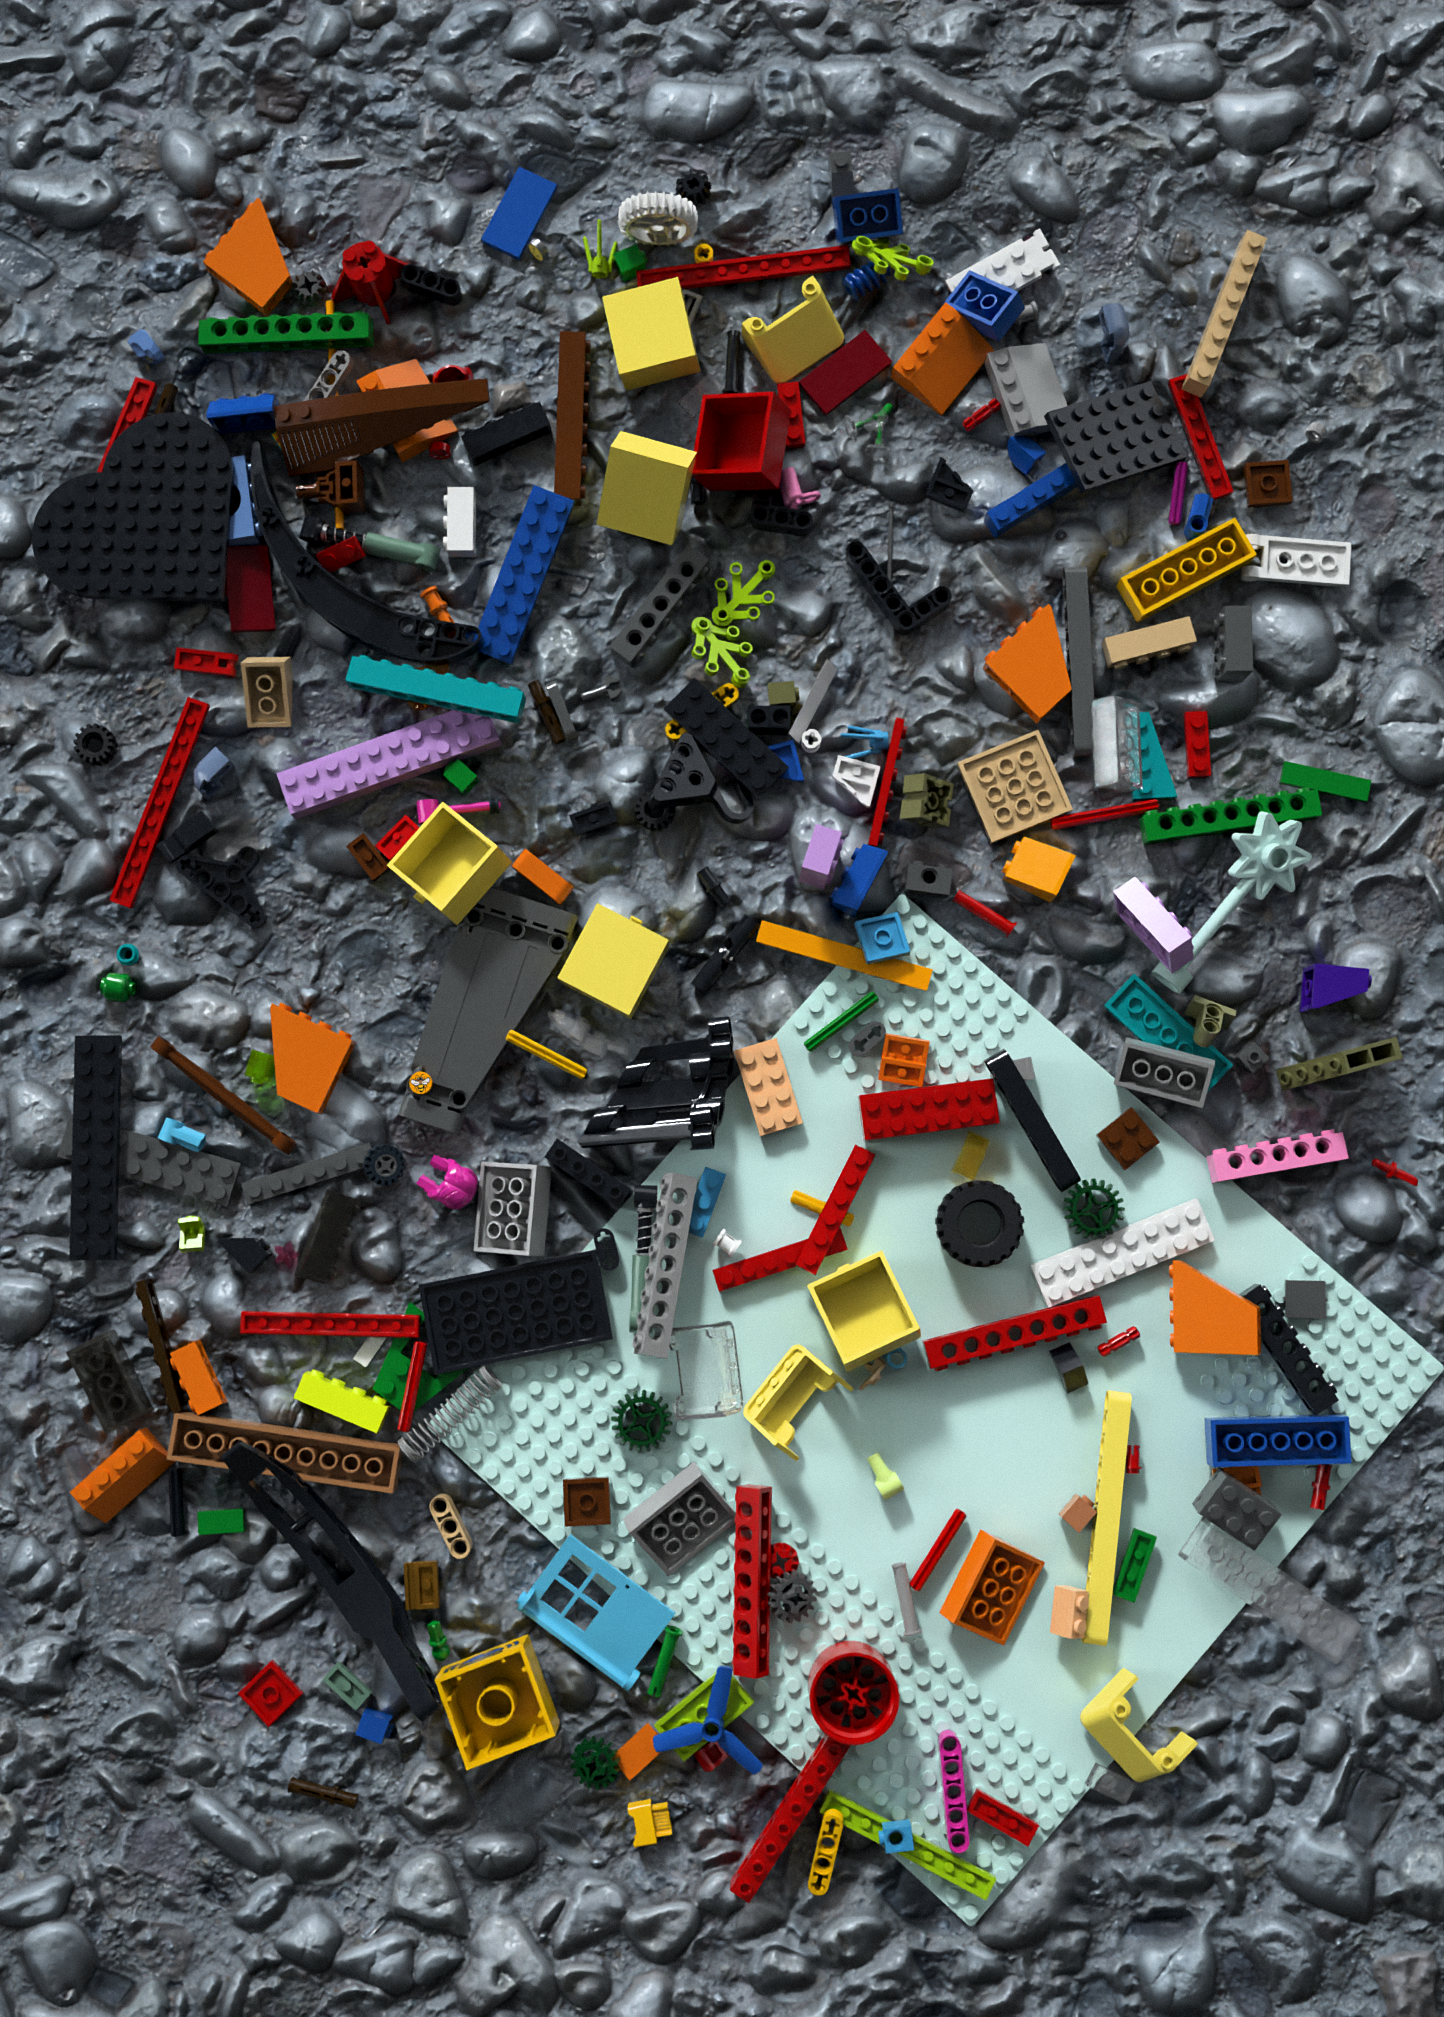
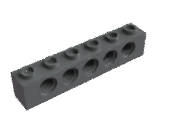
M688 544L610 645L611 653L631 668L635 663L639 664L645 656L644 651L648 646L652 647L657 641L659 631L661 629L665 630L670 624L672 614L674 612L678 613L681 610L685 597L687 595L691 596L694 593L698 580L700 578L704 579L709 573V559ZM691 570L693 575L685 577L682 575V572ZM672 587H678L680 588V592L677 594H672L669 592V589ZM658 604H665L667 609L659 611L656 609V606ZM645 621H652L654 626L645 628L643 623ZM632 638H639L641 642L638 645H632L630 640Z

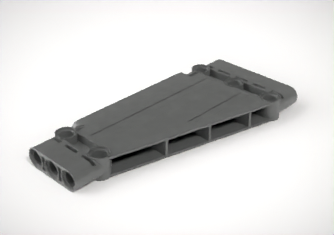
M490 887L476 903V906L484 909L474 906L464 917L462 926H459L413 1059L411 1076L416 1072H425L431 1076L433 1086L428 1093L417 1094L411 1090L409 1078L398 1115L456 1134L460 1133L468 1107L510 1043L506 1040L507 1033L510 1030L517 1032L569 950V943L578 919L577 915ZM473 913L480 914V919L476 923L469 921V917ZM520 926L522 927V933L516 937L512 936V928ZM558 939L563 940L564 946L562 949H553L554 941ZM462 1093L465 1095L466 1101L463 1105L458 1106L455 1103V1097ZM412 1094L421 1098L417 1100L408 1096ZM430 1101H433V1102H436V1103H439V1104H442V1105H441V1107H438V1106L429 1104V1102H430ZM451 1107L463 1111L462 1114L451 1111Z

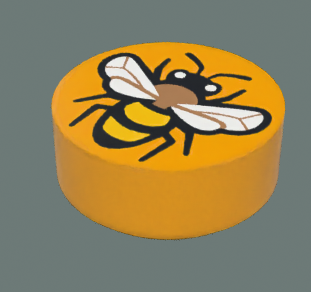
M416 1072L411 1076L409 1085L413 1092L426 1094L431 1090L433 1080L425 1072Z

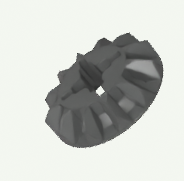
M313 270L311 272L303 271L301 275H296V279L292 283V292L295 298L306 305L318 303L326 294L327 286L321 274H317ZM307 281L313 285L311 287L312 294L305 288Z

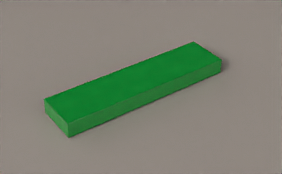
M1285 761L1283 762L1279 784L1296 788L1310 787V790L1318 789V793L1366 803L1371 780Z

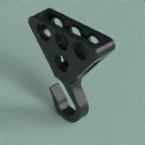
M683 733L648 799V806L656 810L710 802L725 821L732 824H740L746 821L753 812L754 802L750 794L737 782L734 788L739 800L744 805V812L737 814L730 811L720 792L718 783L712 775L693 736L689 733ZM670 770L674 771L677 775L672 774ZM689 780L693 781L696 785H692ZM661 788L667 789L668 793L664 792Z

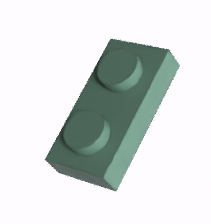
M340 1661L322 1679L355 1711L373 1692Z

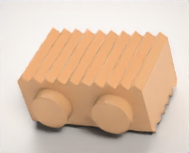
M1055 1585L1050 1633L1069 1639L1084 1638L1086 1610L1089 1606L1088 1591L1068 1585Z

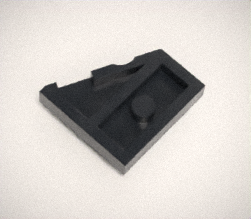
M940 457L925 498L965 513L973 494V489L967 483H964L961 476L946 464L944 458Z

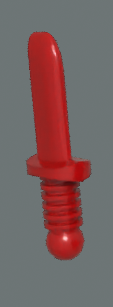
M1379 1159L1372 1160V1166L1386 1172L1387 1178L1391 1179L1394 1176L1417 1186L1418 1179L1396 1168L1397 1163L1392 1162L1388 1164Z

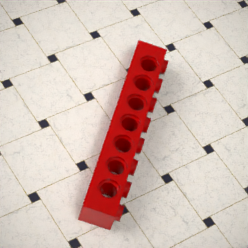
M1094 1295L922 1340L929 1368L941 1371L948 1369V1364L956 1362L957 1366L970 1363V1358L979 1357V1360L992 1357L993 1352L1000 1351L1001 1354L1014 1351V1347L1020 1345L1023 1348L1033 1347L1036 1345L1035 1341L1044 1339L1045 1343L1058 1340V1335L1075 1336L1080 1334L1079 1330L1088 1328L1089 1331L1102 1328L1101 1324L1107 1323L1100 1296ZM1080 1310L1085 1313V1320L1082 1323H1078L1075 1320V1314ZM1057 1316H1061L1064 1321L1063 1326L1059 1329L1053 1326V1320ZM1039 1322L1042 1330L1039 1334L1034 1335L1031 1331V1326L1033 1323ZM1012 1328H1018L1020 1331V1336L1016 1340H1011L1009 1337V1332ZM992 1333L998 1336V1342L994 1346H990L987 1343V1337ZM969 1339H974L976 1341V1348L974 1351L968 1352L965 1349V1343ZM947 1345L954 1347L955 1352L951 1357H945L943 1354V1349Z
M747 1484L736 1486L734 1652L732 1665L733 1675L757 1679L769 1675L770 1606L768 1602L770 1597L767 1594L770 1592L772 1487Z
M827 1734L823 1736L733 1875L729 1889L731 1892L747 1903H750L851 1745L838 1742Z

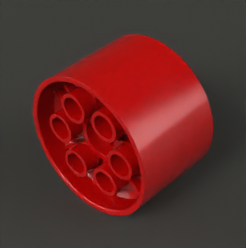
M859 1641L838 1642L822 1651L811 1666L808 1676V1695L811 1711L817 1725L830 1738L844 1744L860 1745L876 1740L890 1728L899 1708V1690L888 1661L877 1649ZM854 1656L862 1657L858 1666H854ZM846 1660L851 1664L849 1669L840 1670L838 1668L839 1663ZM831 1664L836 1673L828 1672L825 1669ZM870 1665L873 1667V1671L870 1675H863L861 1673L862 1667ZM883 1674H885L888 1679V1681L884 1682L873 1681L874 1679L880 1677ZM825 1679H834L835 1685L831 1688L824 1687L823 1682ZM847 1687L851 1690H855L857 1688V1694L859 1697L853 1694L849 1696ZM872 1688H878L881 1692L878 1697L872 1698L868 1695L869 1691ZM830 1695L828 1700L818 1705L816 1697ZM834 1701H840L843 1704L842 1708L837 1711L831 1709L830 1705ZM871 1704L882 1710L878 1717L869 1709ZM857 1706L864 1707L865 1712L862 1715H855L853 1713L854 1708ZM845 1713L850 1715V1727L841 1726Z

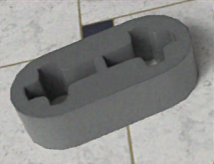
M877 1021L869 1023L849 1042L850 1053L857 1057L865 1055L885 1036L886 1029L884 1025ZM870 1027H880L879 1034L881 1036L875 1035L869 1039L867 1036L872 1032ZM863 1039L867 1041L863 1045L864 1051H854L855 1044L853 1042L857 1041L860 1043Z

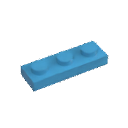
M705 1166L694 1196L689 1233L703 1238L727 1174Z

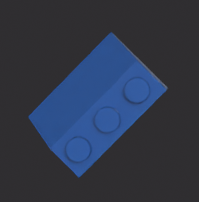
M263 393L256 397L240 396L238 399L219 398L209 403L206 415L208 421L219 435L276 428L274 406H278L279 402L275 394Z
M863 844L861 849L856 847L851 857L854 860L850 868L846 866L840 877L843 879L841 886H835L830 896L833 899L831 905L855 917L881 869L888 851L867 844Z

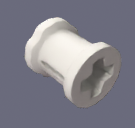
M809 729L802 735L801 747L807 753L816 752L820 748L821 735L817 730ZM810 737L814 738L813 745L808 744Z
M723 1228L712 1245L723 1249L731 1258L742 1241L728 1235Z

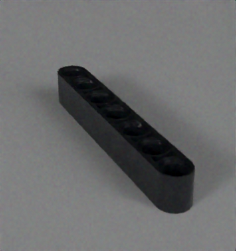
M1002 1049L984 1060L986 1067L1057 1188L1063 1192L1080 1182L1081 1178L1008 1052Z

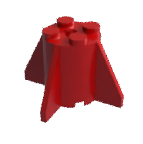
M368 240L356 243L343 252V270L331 295L332 300L335 304L355 296L359 302L366 303L368 306L379 305L386 324H389L391 322L383 303L388 301L392 289H394L393 280L401 277V270L408 263L383 253L373 241Z

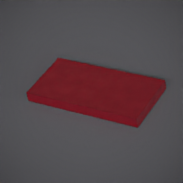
M863 330L801 379L799 386L821 412L827 416L892 364V360L869 333Z
M268 545L228 546L226 586L231 633L275 631Z

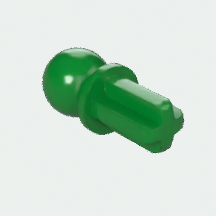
M433 1620L427 1625L430 1636L429 1645L433 1647L431 1653L435 1660L444 1661L450 1654L449 1646L446 1644L447 1637L443 1635L441 1623Z

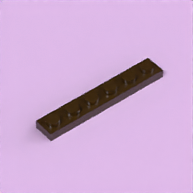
M145 1279L136 1282V1296L142 1303V1317L147 1322L149 1329L148 1339L153 1344L155 1350L154 1361L159 1366L161 1372L160 1383L165 1388L167 1394L166 1404L172 1414L188 1409L179 1382L178 1371L173 1369L170 1362L172 1349L153 1280Z

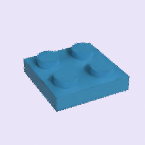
M898 912L855 921L854 925L867 965L910 955L911 951Z

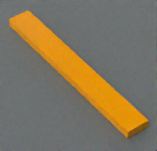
M763 920L756 939V943L922 991H927L933 969L895 958L867 965L863 951L860 948Z

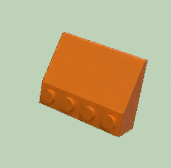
M945 302L893 366L891 379L942 416L982 367L987 353L993 352L994 349L961 313Z
M417 359L375 370L356 381L361 392L431 384ZM451 419L447 421L442 420L434 424L433 427L419 430L416 434L391 445L403 463L428 449L430 444L441 442L457 433L458 430Z
M980 1529L939 1613L953 1624L1004 1646L1045 1562Z

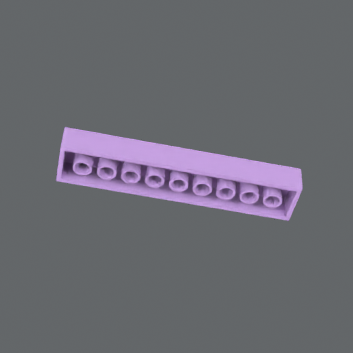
M452 710L279 772L276 775L290 814L295 819H299L447 766L451 761L463 760L502 746L492 718Z

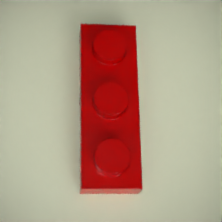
M799 382L778 383V397L791 409L785 449L805 447Z
M1207 711L1185 712L1183 715L1187 778L1210 777L1211 764Z
M978 1788L966 1807L967 1812L1026 1846H1029L1039 1827L1037 1822Z

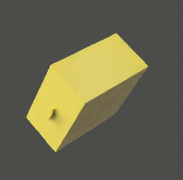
M678 277L602 297L618 372L626 391L701 372L686 303Z
M620 431L610 446L596 525L673 545L682 527L697 452Z
M442 802L387 866L417 892L413 897L423 905L427 900L455 925H458L510 866L512 861L496 844Z
M597 903L557 978L563 985L632 1019L670 947L669 940L641 926L643 921L634 916L628 919Z
M882 1250L854 1264H846L839 1267L836 1272L807 1285L847 1372L921 1338L920 1327Z

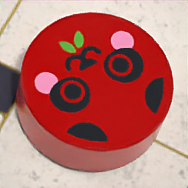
M434 442L429 445V455L434 459H448L451 456V447L444 442Z

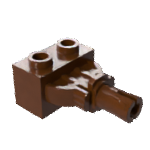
M357 461L335 462V470L329 472L325 477H318L315 484L296 486V490H299L296 491L298 500L318 498L320 504L328 503L335 508H340L343 513L365 512L364 470Z

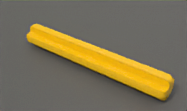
M510 1030L506 1035V1040L579 1079L585 1077L587 1069L514 1030Z

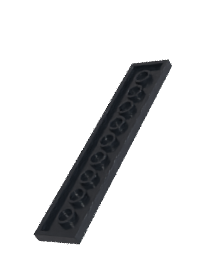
M120 1035L75 1036L69 1260H117L122 1036Z

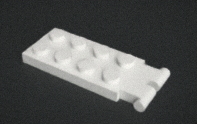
M1037 229L1033 232L1034 236L1024 242L1022 238L947 279L945 284L949 292L952 293L970 270L1008 288L1019 291L1041 279V273L1050 268L1055 271L1061 265L1052 249L1046 252L1043 251L1049 247V244L1042 231Z

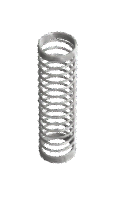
M483 1366L479 1369V1372L493 1388L494 1392L486 1387L476 1374L473 1375L484 1387L488 1397L477 1388L471 1379H468L469 1383L480 1394L483 1402L475 1397L465 1384H462L465 1390L473 1397L477 1406L473 1405L460 1389H457L458 1393L469 1404L472 1412L464 1407L454 1394H451L454 1400L463 1408L466 1416L461 1414L453 1403L446 1398V1402L458 1414L461 1421L454 1418L445 1405L440 1403L442 1409L454 1421L455 1426L450 1424L443 1414L435 1408V1412L447 1424L450 1431L443 1428L436 1417L429 1413L431 1419L443 1431L444 1436L439 1434L426 1418H423L427 1426L436 1434L439 1441L432 1438L425 1427L418 1423L420 1429L432 1441L433 1446L428 1444L415 1428H412L415 1435L426 1445L427 1451L420 1447L410 1433H407L408 1438L419 1448L422 1456L406 1438L402 1437L398 1440L400 1449L412 1462L417 1463L424 1457L423 1452L429 1453V1447L434 1448V1442L440 1443V1437L446 1438L445 1432L451 1433V1427L457 1428V1423H463L462 1417L467 1419L468 1413L473 1414V1407L479 1409V1403H485L484 1397L490 1399V1393L496 1394V1391L502 1388V1384L490 1369Z

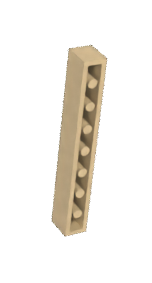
M1247 229L1240 240L1185 378L1182 390L1201 398L1210 386L1267 240L1266 237Z

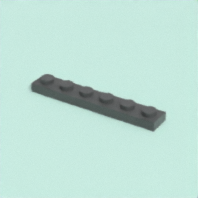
M363 1144L241 1183L247 1205L364 1169V1156H367L369 1149H373L372 1144Z

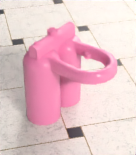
M793 467L782 470L779 490L786 508L798 509L799 505L813 503L820 499L821 493L819 491L802 494Z

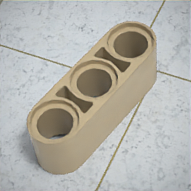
M444 1493L438 1494L430 1502V1512L452 1556L457 1559L465 1558L473 1548L472 1539L452 1498ZM439 1499L445 1501L447 1505L446 1510L440 1511L437 1509L436 1501ZM448 1520L456 1523V1531H449L446 1528ZM463 1541L467 1546V1550L465 1552L458 1551L456 1542Z

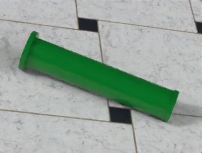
M668 1625L665 1627L666 1635L647 1693L652 1696L655 1687H657L654 1697H661L679 1636L683 1635V1631L675 1626Z

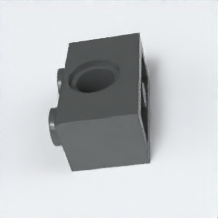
M913 861V864L909 863L907 866L904 893L948 898L953 869L948 868V865L945 864L927 866L926 862ZM931 874L934 877V882L931 884L924 882L923 875Z

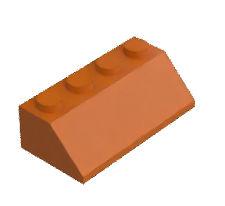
M146 1427L138 1430L69 1493L85 1511L104 1523H108L176 1461L167 1460L168 1451Z

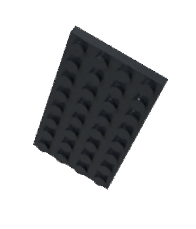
M596 1249L419 1284L434 1375L613 1339Z

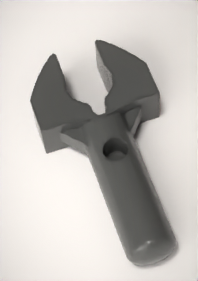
M610 676L606 677L602 687L582 693L581 698L583 701L606 695L610 697L611 701L615 700L622 693V688L615 691L609 688L611 685L620 683V680Z

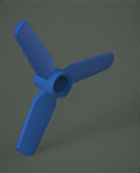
M719 1666L717 1668L707 1707L708 1715L705 1717L704 1722H692L655 1735L653 1737V1746L656 1752L699 1743L704 1738L708 1742L718 1741L719 1746L751 1774L755 1775L760 1772L763 1764L733 1733L723 1729L724 1720L722 1717L727 1709L733 1672L731 1667ZM715 1724L718 1730L711 1731L707 1725Z

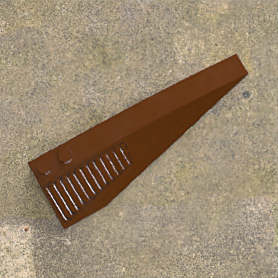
M488 379L380 389L274 406L276 431L288 475L295 477L332 471L335 469V462L355 461L357 457L371 454L380 447H387L416 434L419 430L433 427L434 424L442 420L447 421L458 413H465L490 402Z

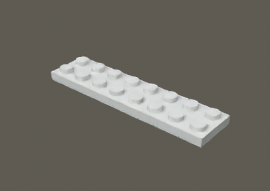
M1195 1198L1113 1231L1112 1235L1106 1234L1104 1239L1099 1237L1096 1240H1091L1034 1263L1030 1267L1045 1304L1049 1308L1215 1241L1198 1198Z

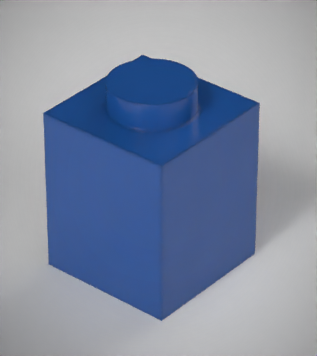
M367 1707L363 1712L355 1735L382 1744L384 1739H389L394 1725L390 1723L393 1716Z

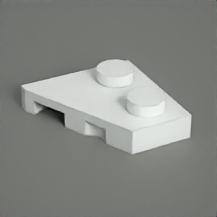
M838 755L832 778L866 808H869L881 766Z

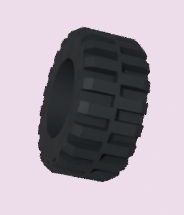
M969 1181L951 1189L938 1206L937 1218H935L936 1234L942 1248L953 1259L974 1267L997 1265L1002 1260L1009 1258L1013 1254L1014 1249L1018 1248L1020 1237L1024 1233V1229H1022L1024 1216L1021 1215L1020 1210L1022 1208L1015 1201V1196L1005 1190V1187L991 1181ZM975 1202L989 1204L997 1211L1000 1218L998 1235L993 1241L985 1245L969 1243L963 1238L958 1227L959 1216L963 1209Z

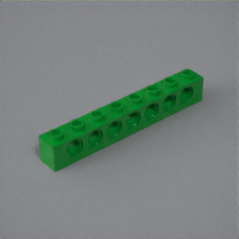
M364 311L348 314L334 312L333 314L325 315L322 313H313L312 315L292 314L291 316L270 315L269 317L253 315L248 318L231 316L227 319L209 317L206 320H199L198 345L205 354L373 347L374 322L369 313ZM354 326L352 330L346 331L348 327ZM332 327L330 331L325 332L327 328ZM311 328L309 332L304 333L306 329ZM286 329H290L289 332L283 334ZM265 330H269L266 334L262 335Z
M1310 787L1297 789L1296 793L1288 794V791H1279L1275 793V796L1267 797L1266 794H1259L1249 800H1245V797H1238L1232 799L1229 803H1223V800L1210 802L1209 806H1201V803L1189 805L1188 809L1180 810V807H1171L1162 813H1158V810H1151L1145 812V815L1139 819L1143 845L1254 829L1260 812L1271 813L1277 824L1281 825L1289 820L1299 822L1316 820L1322 816L1318 789L1310 790ZM1291 801L1298 803L1299 810H1294L1291 807ZM1269 804L1277 807L1276 814L1269 810ZM1248 807H1251L1255 810V817H1252L1247 813ZM1225 811H1231L1234 814V820H1229L1225 815ZM1209 814L1212 817V823H1207L1203 815ZM1182 817H1187L1191 821V826H1185L1182 823ZM1160 820L1168 822V830L1161 828Z

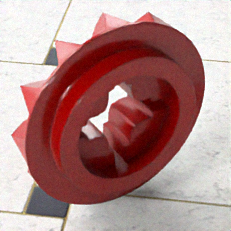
M780 1542L771 1545V1565L777 1561V1552L782 1559H787L784 1562V1571L780 1565L771 1566V1578L776 1579L777 1576L784 1578L785 1571L791 1575L793 1570H797L799 1565L798 1554L789 1544Z

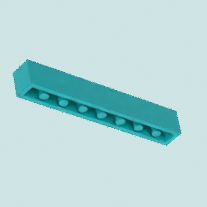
M360 655L359 657L352 656L345 680L352 689L518 724L521 722L526 702L524 692L517 687L503 688L494 682H488L487 684L479 683L474 678L460 679L451 673L441 675L437 674L434 670L425 668L422 671L408 664H402V666L394 665L393 662L388 660H381L379 662L365 655Z

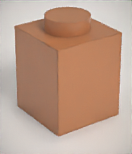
M1075 1494L1058 1514L1079 1533L1097 1512L1092 1508L1094 1503L1087 1496L1083 1495L1081 1498Z

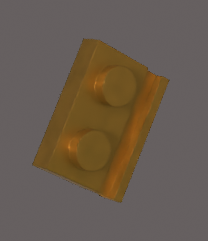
M438 1560L405 1562L406 1610L439 1608Z

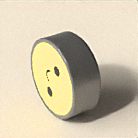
M533 239L528 244L529 251L538 261L542 262L548 257V250L540 240Z

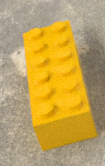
M1233 518L1120 578L1116 587L1134 619L1139 623L1243 566L1250 564L1257 554L1237 519Z

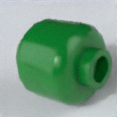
M109 973L106 977L102 978L100 984V993L104 995L107 1001L127 1002L130 996H134L136 985L128 974Z

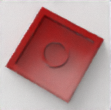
M272 1660L238 1695L270 1727L304 1692Z

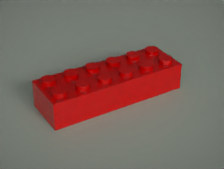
M993 1078L858 1096L863 1141L1000 1123Z

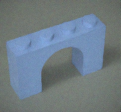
M245 455L232 457L234 464L233 490L241 494V503L236 513L231 516L229 546L260 544L259 536H262V530L259 522L257 523L252 496L251 463L248 462Z

